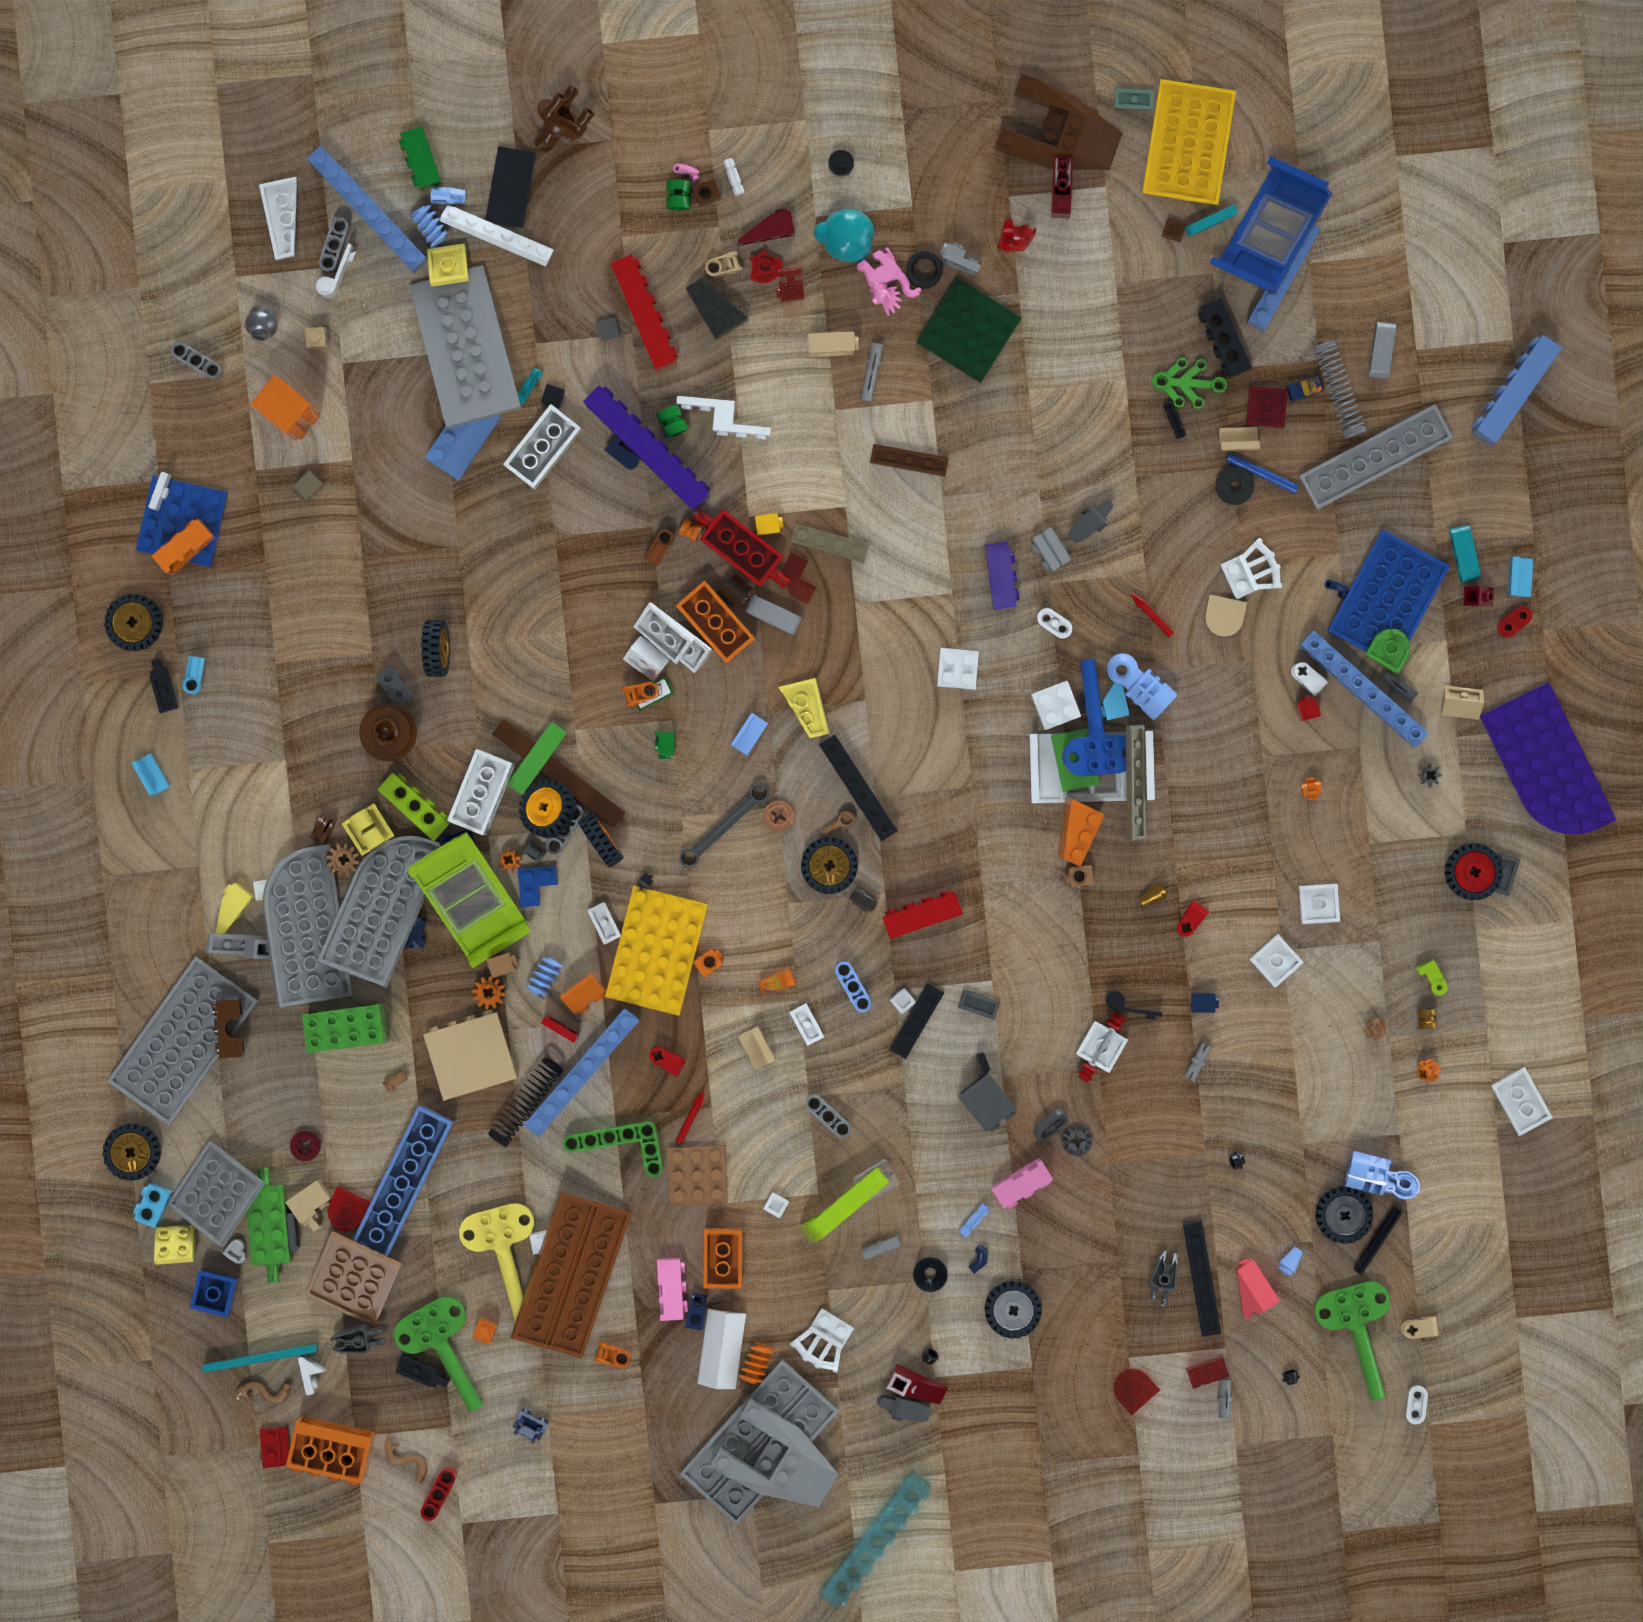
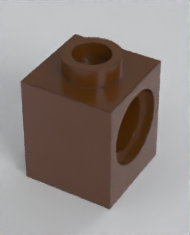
M714 179L693 186L694 192L691 193L694 204L698 203L699 207L721 200ZM707 189L711 194L708 198H702L700 192Z

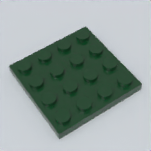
M957 277L916 343L981 384L1022 318Z

